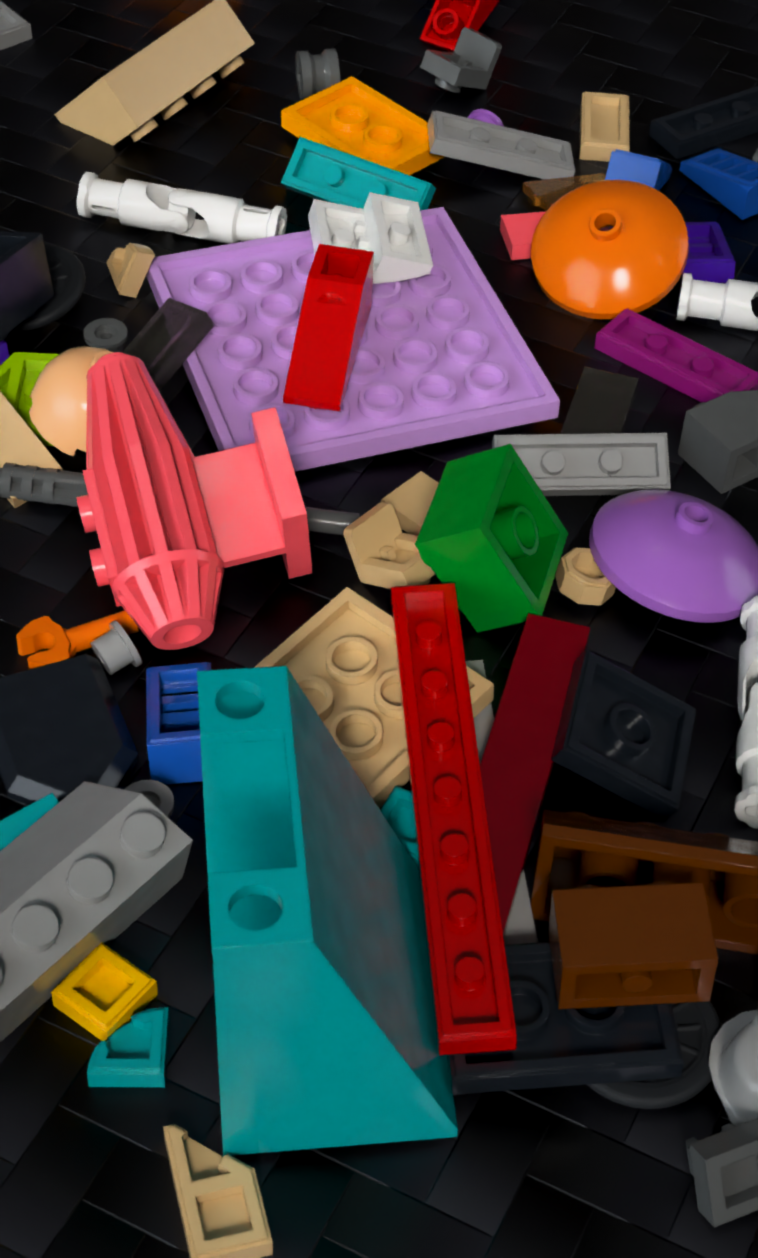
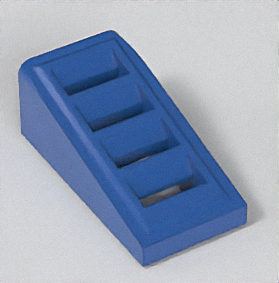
M719 148L680 162L679 171L743 220L758 214L757 162Z
M615 149L611 153L605 180H630L648 185L660 191L669 180L673 168L661 159Z
M202 662L146 668L147 752L151 780L165 785L203 781L198 693L173 696L162 695L198 692L197 671L211 670V663Z

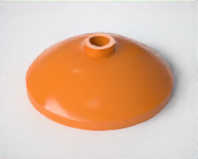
M630 180L597 181L570 191L558 199L545 212L535 229L531 243L532 266L542 291L559 307L586 318L614 319L627 308L636 313L650 308L674 288L687 263L689 251L688 232L683 216L678 208L660 191L648 185ZM603 227H613L611 230L608 231L599 230Z

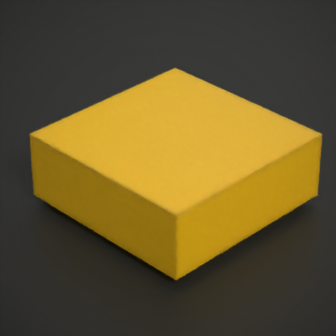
M101 943L51 991L54 1007L99 1040L104 1041L120 1027L131 1022V1016L143 1011L158 995V988L155 979L104 943Z

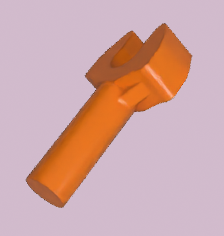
M125 610L69 629L62 628V626L52 621L49 616H43L30 621L16 634L18 654L21 656L33 654L27 658L30 670L73 658L77 652L92 648L90 642L110 631L109 623L114 620L123 627L128 635L137 633L138 626Z

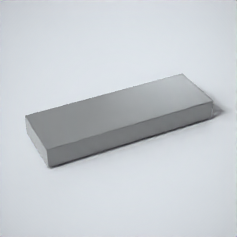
M436 110L432 111L427 129L429 150L432 154L570 185L575 174L571 144L567 141Z
M667 433L494 435L492 439V449L507 444L512 445L544 496L623 495L639 490L671 489Z

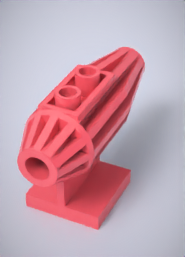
M113 352L102 356L91 366L86 375V470H82L88 494L76 497L85 533L97 531L100 548L89 550L98 587L110 584L116 606L123 607L153 646L163 650L183 649L204 641L212 634L225 568L282 554L289 579L313 573L307 512L276 407L251 413L255 443L195 457L144 362L140 358L122 352Z

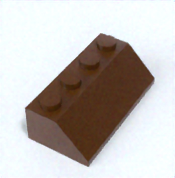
M543 811L530 901L534 920L549 922L552 890L572 889L587 884L600 887L647 885L655 881H671L676 884L703 882L716 948L758 954L757 841L730 838L720 833L704 834L664 828L648 822L631 823L597 818L581 812Z

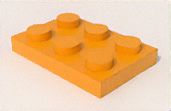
M353 76L281 110V127L294 136L306 138L407 175H412L445 157L430 153L427 121Z

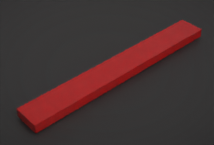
M455 583L391 587L392 615L439 1056L516 1050L517 1033Z

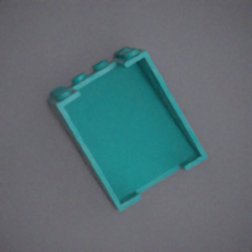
M287 666L197 671L223 1156L227 1154L243 1155L457 1137L458 1127L451 1091L447 1055L439 1056L419 869Z

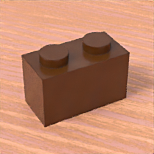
M655 881L647 885L600 887L587 884L572 889L552 890L548 935L558 1009L710 1001L718 964V954L703 882L676 884L671 881Z

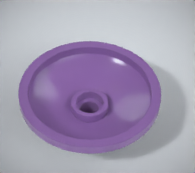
M662 489L639 490L611 499L599 509L594 518L589 533V546L597 566L617 589L646 608L680 620L715 623L740 617L742 606L751 601L753 597L758 596L757 544L737 520L709 502L676 491Z

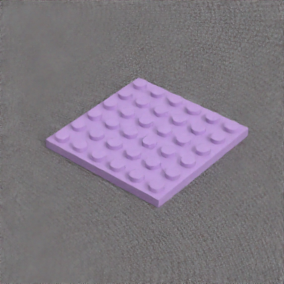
M444 207L420 211L433 262L430 274L403 281L373 284L371 310L340 411L314 409L283 403V395L307 278L315 257L310 230L154 257L146 274L148 283L218 451L255 443L251 413L276 407L293 468L296 472L558 418L560 399Z

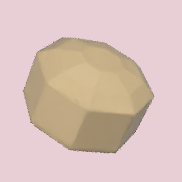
M576 547L561 557L555 574L560 593L577 604L599 606L613 596L616 587L601 572L591 554L590 548Z

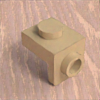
M378 503L348 525L343 531L361 583L391 589V587L428 585L431 577L435 575L432 568L424 563L419 550L415 546L418 535L402 533L394 506L391 503Z

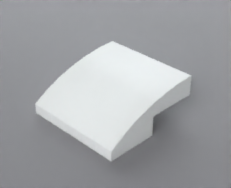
M369 192L363 209L313 199L308 213V221L314 255L319 244L373 251V284L403 281L430 274L433 262L418 202Z

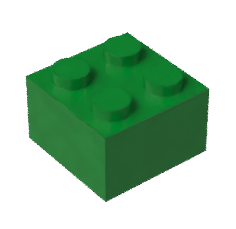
M507 444L447 461L415 546L419 550L424 563L432 568L442 584L455 583L458 609L463 612L476 632L479 633L526 622L528 613L539 616L543 615L568 532L512 445Z

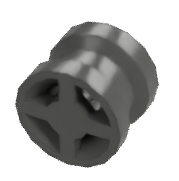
M324 49L318 55H312L308 51L296 52V82L300 99L310 97L340 82V67L336 49Z

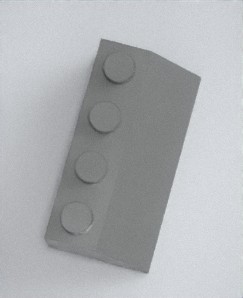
M84 781L0 851V1042L52 996L51 991L98 945L104 943L108 946L183 878L193 840L142 793Z

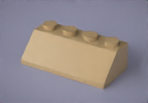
M214 0L104 75L54 115L60 123L110 145H115L127 135H130L133 141L136 142L158 126L153 118L156 114L160 113L163 119L166 120L188 104L183 97L185 93L189 92L193 99H195L217 83L212 77L213 73L217 71L223 79L245 62L240 54L255 43L226 0Z

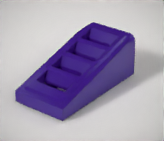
M685 222L688 232L689 251L683 273L692 274L694 280L724 284L728 279H734L736 262L719 223ZM683 273L679 281L677 282L679 292L681 288Z

